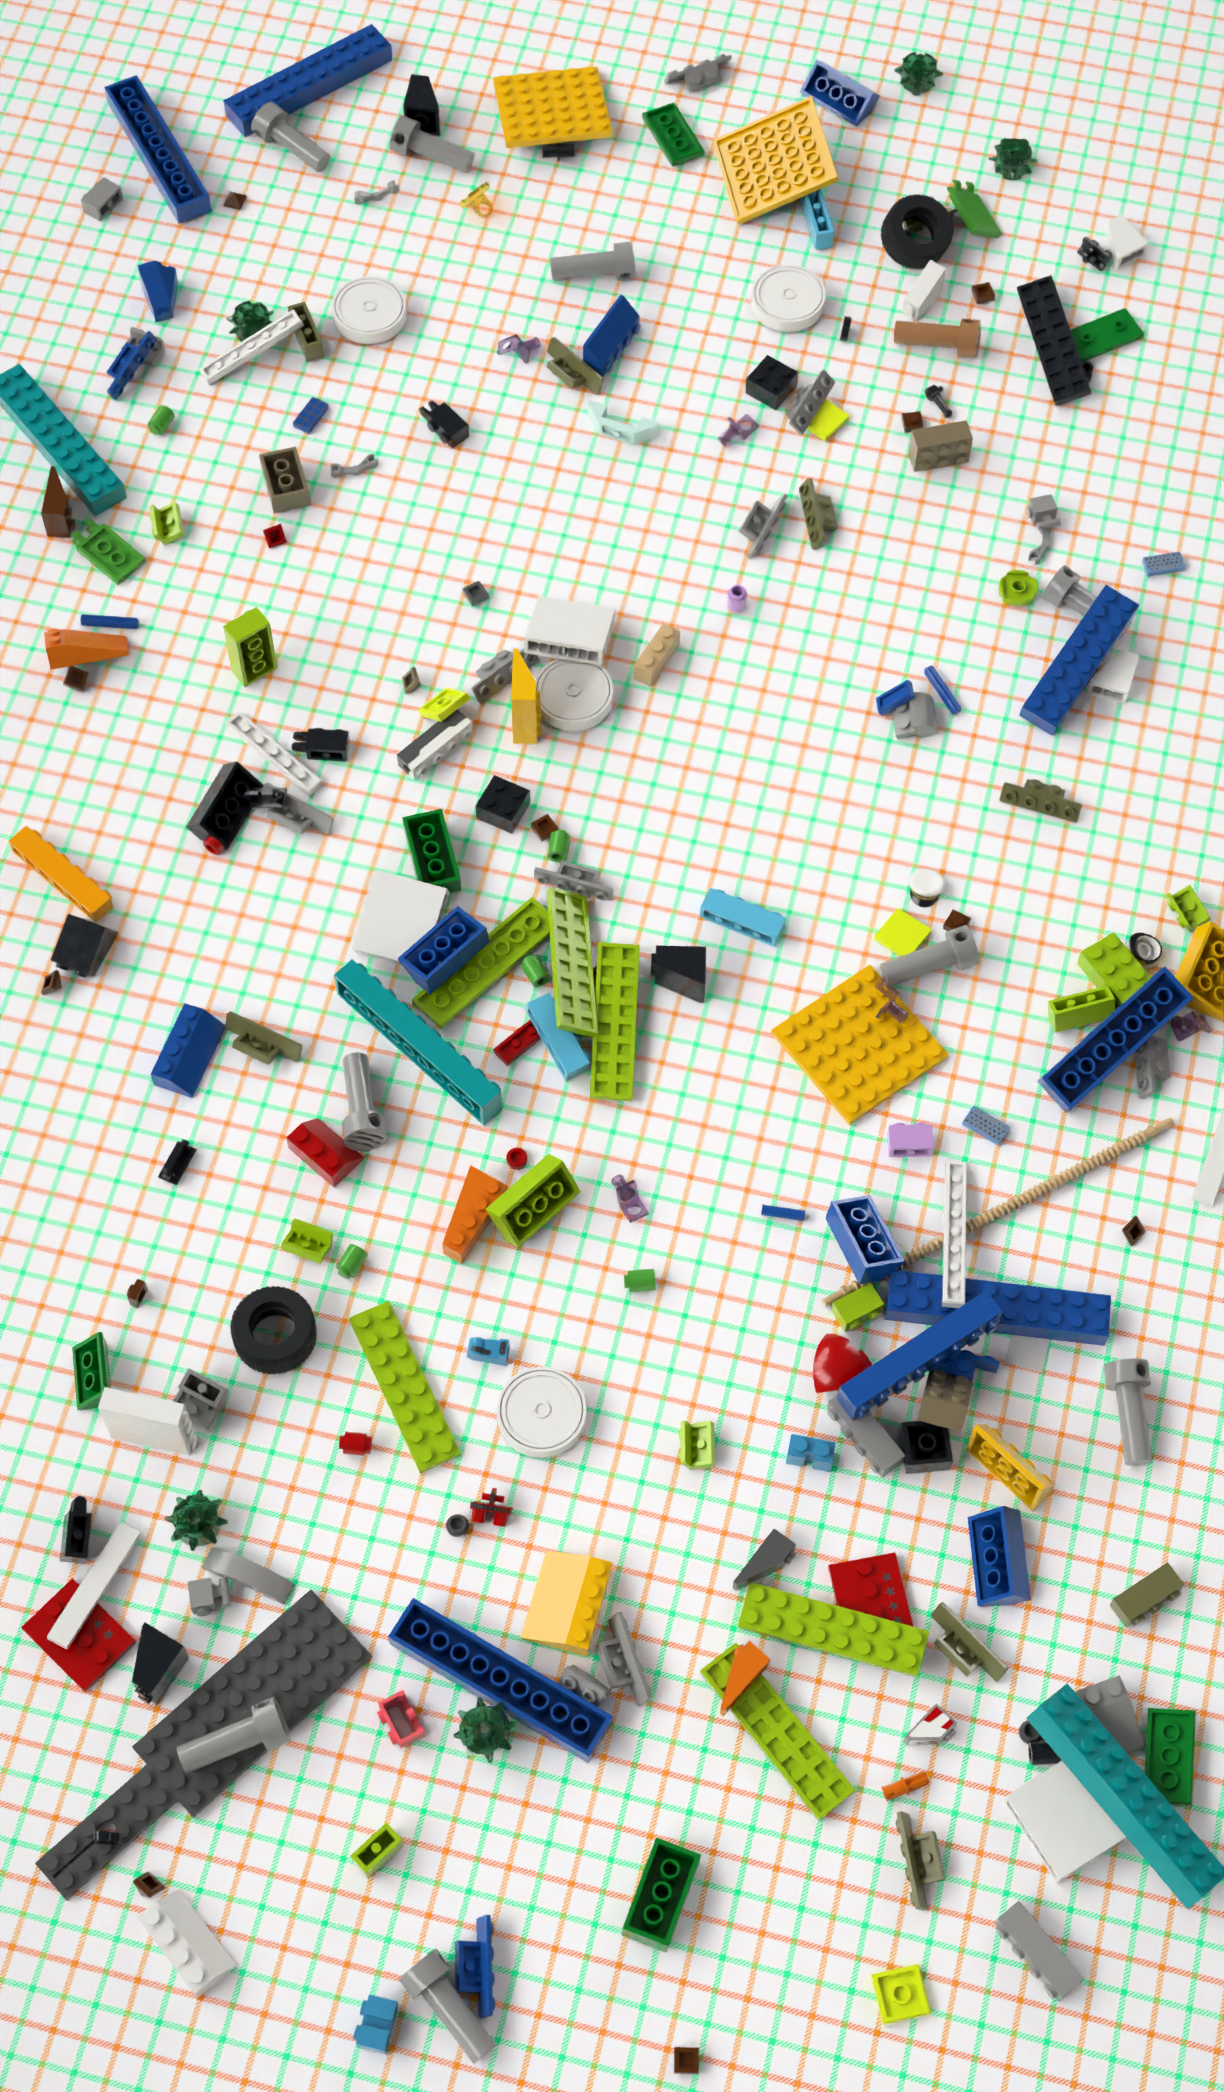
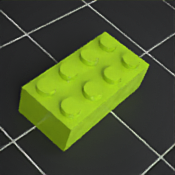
M258 607L247 610L243 615L230 620L223 626L231 671L244 687L278 668L271 625Z
M1114 932L1082 950L1077 961L1078 966L1096 988L1108 985L1115 998V1009L1151 978Z
M548 1153L490 1204L486 1211L503 1239L519 1248L581 1191L563 1160Z

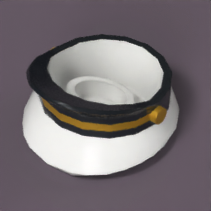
M920 869L912 873L909 878L911 899L920 907L932 906L944 889L945 884L942 876L930 869Z
M1134 933L1125 945L1144 969L1155 967L1161 960L1162 946L1150 934Z

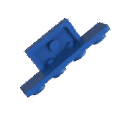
M147 331L137 347L126 342L106 373L115 379L107 390L112 399L117 400L122 395L127 383L133 379L138 367L144 363L145 357L154 348L157 339L152 332Z
M961 1350L962 1352L953 1359L948 1357L943 1360V1365L936 1369L946 1372L947 1375L955 1377L964 1376L972 1381L975 1368L997 1373L1000 1361L995 1360L991 1356L982 1357L973 1354L971 1351Z
M487 1914L476 1919L477 1941L455 1942L456 1991L458 1993L478 1994L479 2019L493 2016L495 2009V1999L493 1997L495 1975L492 1972L494 1949L491 1937L494 1927L491 1922V1915Z

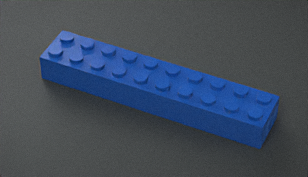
M370 24L223 100L225 115L244 137L253 134L251 130L253 118L264 104L274 102L289 115L393 61L392 46L373 24Z
M135 75L105 86L104 89L109 107L178 224L211 212L209 194L139 77Z
M894 1270L889 1274L885 1320L934 1325L958 1308L942 1307L943 1275ZM969 1278L965 1280V1304L987 1290L1003 1311L1000 1317L1001 1321L997 1325L998 1328L992 1333L1105 1346L1108 1340L1111 1295Z
M412 1598L388 1635L389 1644L587 1763L590 1762L613 1723L612 1715L415 1598Z

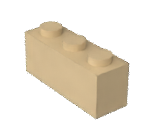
M665 623L661 625L634 664L635 680L650 687L680 645V630Z

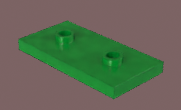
M675 102L642 113L644 122L672 167L705 155L704 149Z
M1126 308L1070 329L1081 362L1144 337V332Z
M1148 1708L1145 1775L1171 1805L1192 1807L1196 1711Z

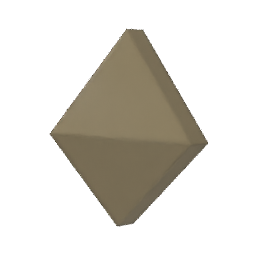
M412 667L402 677L405 694H409L421 684L416 667Z

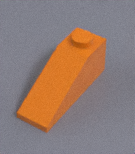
M750 1641L745 1646L743 1644L739 1645L733 1653L735 1657L720 1709V1714L723 1717L770 1664L771 1659Z

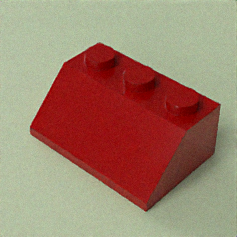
M319 1118L301 1123L286 1137L288 1148L332 1187H336L364 1160V1157L359 1152L347 1148L344 1140Z

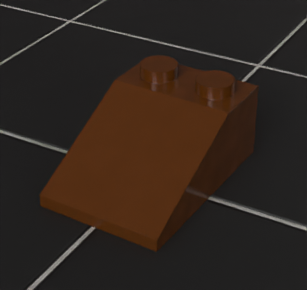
M51 466L41 516L47 537L70 538L71 531L75 530V519H72V507H69L55 466Z

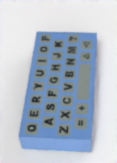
M1180 551L1147 556L1142 559L1147 577L1185 570V564Z
M974 1105L962 1122V1125L998 1146L1010 1130V1126Z

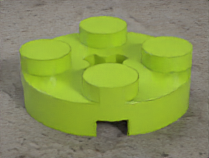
M1011 570L1000 579L998 592L1003 603L1013 606L1032 604L1038 591L1037 580L1029 576V573L1024 570ZM1016 585H1018L1022 590H1016L1014 588L1016 587Z

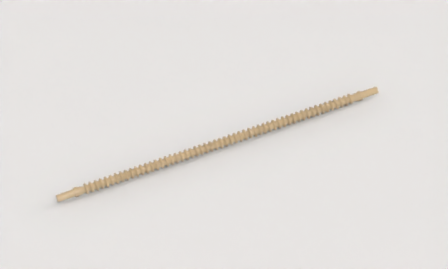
M1169 1117L1154 1126L1151 1124L1144 1131L1139 1130L1138 1134L1134 1133L1133 1137L1128 1136L1122 1142L1118 1141L1117 1145L1113 1144L1112 1148L1107 1147V1151L1103 1149L1102 1153L1097 1152L1096 1156H1091V1159L1086 1158V1162L1082 1160L1081 1164L1076 1163L1075 1167H1070V1170L1065 1169V1172L1061 1171L1060 1175L1055 1174V1178L1050 1177L1049 1181L1044 1180V1183L1040 1182L1039 1186L1034 1185L1033 1189H1028V1192L1023 1191V1195L1019 1193L1018 1197L1013 1196L1012 1200H1007V1203L1002 1202V1206L998 1204L996 1208L992 1207L991 1211L986 1210V1214L981 1213L980 1217L975 1216V1220L971 1218L970 1222L966 1221V1236L968 1232L973 1233V1229L977 1231L978 1227L983 1228L984 1224H989V1221L994 1222V1218L998 1220L1000 1215L1004 1217L1005 1213H1010V1210L1015 1211V1207L1021 1208V1204L1025 1206L1026 1202H1031V1199L1036 1200L1037 1196L1042 1197V1193L1046 1195L1047 1191L1051 1192L1053 1188L1057 1189L1058 1185L1063 1186V1182L1067 1184L1068 1180L1072 1181L1074 1177L1078 1178L1079 1174L1084 1175V1171L1088 1173L1089 1169L1093 1170L1095 1166L1099 1167L1100 1163L1105 1164V1160L1109 1162L1110 1158H1115V1155L1120 1156L1121 1152L1130 1151L1131 1147H1136V1144L1141 1145V1141L1145 1143L1147 1138L1156 1137L1159 1132L1174 1125V1120ZM939 1235L938 1239L933 1238L932 1242L927 1241V1245L922 1244L921 1248L917 1246L916 1250H911V1253L906 1252V1256L902 1255L905 1260L904 1264L897 1269L902 1270L903 1266L908 1267V1263L914 1264V1260L918 1262L919 1258L924 1259L925 1255H930V1252L935 1253V1249L940 1250L941 1246L943 1247V1236ZM852 1280L850 1285H843L839 1291L823 1298L822 1303L827 1307L833 1304L834 1301L869 1283L859 1285L858 1281Z

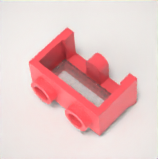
M404 1690L378 1703L380 1711L377 1712V1715L383 1725L388 1724L391 1731L387 1734L393 1745L398 1743L400 1749L416 1740L426 1737L423 1726L421 1727L413 1708L408 1703Z

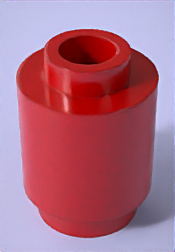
M345 1431L344 1436L340 1435L339 1449H343V1454L359 1456L371 1454L372 1436H367V1433Z

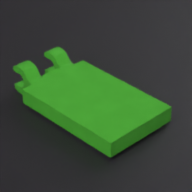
M953 179L954 187H947V191L950 193L949 198L971 234L999 238L1002 232L979 194H974V184L966 181L967 189L961 188V182Z
M90 518L85 522L87 526L86 531L90 534L87 538L77 530L71 534V537L74 538L72 542L76 545L77 551L117 585L146 562L143 555L105 523L99 526Z

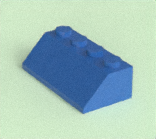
M817 59L800 90V93L807 97L812 96L815 102L855 126H858L873 111L881 96L831 65Z
M620 294L583 344V361L602 377L611 371L613 363L620 359L624 348L630 345L632 337L637 335L641 328V324H639L640 315L623 295Z
M457 906L398 957V961L414 982L431 995L490 943L487 928Z
M184 1003L150 1074L153 1085L193 1098L225 1031V1024L206 1010Z
M870 1195L831 1201L825 1219L859 1285L880 1281L904 1264L905 1260Z
M1001 1506L967 1517L977 1606L1015 1605L1031 1600L1020 1510Z

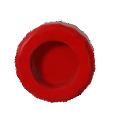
M208 836L203 842L207 851L214 855H219L224 849L223 845L214 837Z
M518 1147L510 1149L506 1155L508 1166L514 1170L524 1168L528 1162L526 1151Z

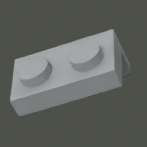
M131 327V336L127 342L137 347L146 332L142 329ZM155 336L157 339L156 344L149 351L144 361V364L153 368L165 354L164 342L158 336Z
M574 1664L564 1669L558 1681V1684L597 1707L606 1700L612 1690Z

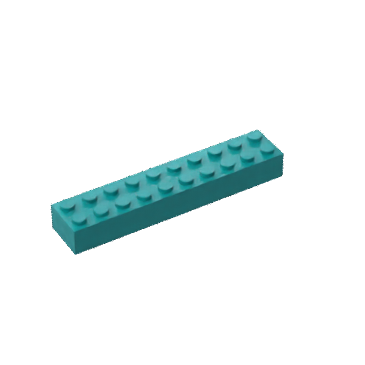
M20 363L0 374L1 408L49 464L55 466L60 477L94 516L101 514L127 498L124 483Z
M351 959L334 974L337 995L483 1126L502 1110L501 1088L494 1081L490 1082L481 1069L474 1068L465 1055H460L456 1052L452 1043L449 1041L445 1042L436 1029L429 1028L420 1015L416 1016L411 1012V1008L407 1003H401L391 989L384 988L381 981L376 976L372 977L363 964H357Z
M1068 1683L1027 1717V1720L1187 1910L1207 1895L1224 1878L1223 1865Z

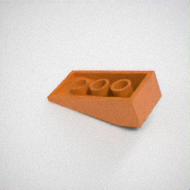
M57 628L44 632L45 648L50 670L129 655L127 636L69 629L59 630Z

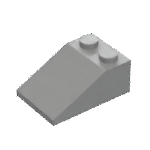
M1120 1675L1076 1691V1694L1127 1754L1145 1747L1130 1697Z

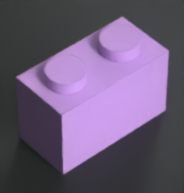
M919 1122L914 1125H905L903 1123L889 1125L887 1132L888 1157H931L933 1152L932 1124Z

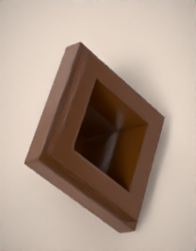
M229 191L223 205L241 210L247 195Z
M58 970L45 976L41 991L42 995L62 988Z
M1134 1216L1122 1229L1130 1246H1133L1146 1232L1138 1216Z
M148 1871L133 1881L142 1897L151 1898L165 1888Z

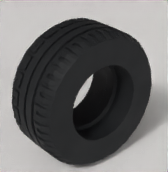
M920 194L905 196L894 203L882 223V245L886 249L885 251L888 253V256L897 264L909 269H924L930 260L937 263L947 251L953 239V221L947 209L936 199ZM915 220L924 224L931 234V242L920 244L909 239L903 230V222Z
M280 1286L262 1287L260 1290L257 1289L252 1291L251 1294L246 1295L233 1312L230 1322L232 1341L238 1356L249 1368L270 1375L286 1373L296 1369L297 1366L304 1363L305 1359H308L309 1355H311L317 1339L316 1322L312 1308L298 1292L296 1293L294 1290L286 1287L281 1288ZM280 1315L289 1318L294 1323L295 1328L292 1335L280 1344L265 1345L254 1339L253 1331L255 1327L266 1317Z

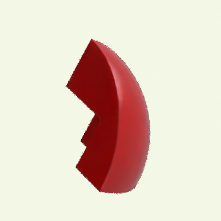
M826 1334L821 1339L814 1357L813 1380L816 1393L839 1390L841 1385L872 1366L871 1361L862 1350L857 1351L849 1344V1339L836 1334Z

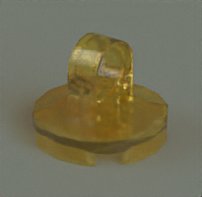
M486 181L477 187L464 200L462 199L458 203L462 210L470 205L481 218H487L491 215L493 206L484 194L491 188ZM480 205H487L489 212L487 214L481 213Z

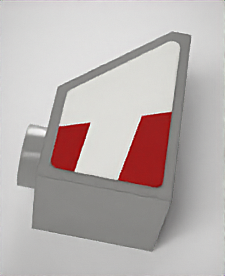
M936 1703L905 1735L903 1743L905 1745H940L943 1740L948 1742L956 1734L954 1729L957 1722Z

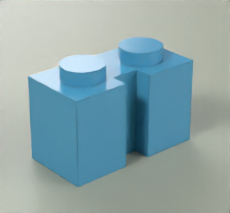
M791 1434L786 1464L804 1467V1462L813 1463L812 1469L830 1472L836 1442Z
M369 1994L367 2000H363L360 2009V2015L364 2016L361 2026L356 2025L353 2040H356L357 2048L386 2055L399 2006L398 2001Z

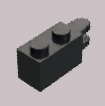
M432 400L428 402V406L432 411L423 406L419 408L420 414L427 420L429 430L435 432L444 444L447 443L453 448L469 437V424L445 402L440 405Z
M308 728V732L296 731L293 733V739L301 742H293L291 749L295 752H305L308 760L347 762L350 745L349 731Z
M78 1495L75 1497L73 1502H71L70 1510L64 1516L59 1562L83 1564L88 1558L92 1513H86L87 1500L84 1496Z

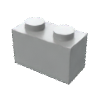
M103 177L80 199L83 212L101 221L123 200L121 186Z

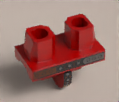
M492 1488L491 1494L482 1493L481 1499L488 1500L489 1504L476 1501L470 1503L472 1522L485 1523L488 1511L495 1513L493 1525L506 1527L509 1515H512L513 1507L495 1505V1502L504 1503L505 1496L497 1495V1488Z

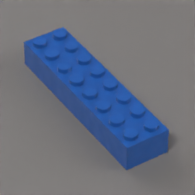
M1105 585L1023 704L1019 716L1053 736L1136 615L1139 604L1110 586Z
M1164 966L1043 1074L1037 1082L1064 1112L1071 1110L1194 997Z
M987 1290L841 1385L837 1396L838 1402L852 1421L857 1417L859 1419L864 1418L871 1412L869 1409L875 1405L877 1407L884 1405L889 1400V1396L894 1393L896 1395L902 1393L907 1388V1384L912 1381L914 1383L920 1381L925 1377V1372L930 1369L935 1371L943 1365V1360L950 1357L953 1359L962 1352L961 1349L966 1345L971 1347L980 1340L979 1337L984 1333L989 1335L998 1328L997 1325L1001 1321L1000 1317L1003 1311Z

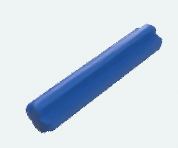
M81 614L80 623L82 626L138 629L139 620L134 617Z
M932 665L926 667L924 674L951 714L959 713L961 711L960 704L937 670Z

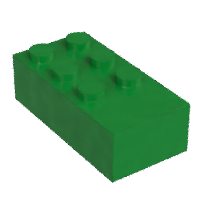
M442 809L402 817L403 830L416 880L447 888L449 893L461 891V878Z
M656 1837L625 1919L622 1936L667 1953L700 1863L701 1854Z

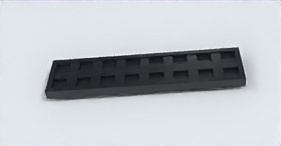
M1052 275L1016 287L1055 406L1092 394Z

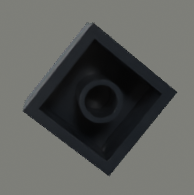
M767 355L746 378L745 393L776 411L797 387L798 372Z
M494 775L475 806L476 819L513 834L531 803L530 790Z
M923 1421L902 1422L899 1432L902 1452L905 1454V1474L947 1471L951 1469L953 1456L948 1428Z

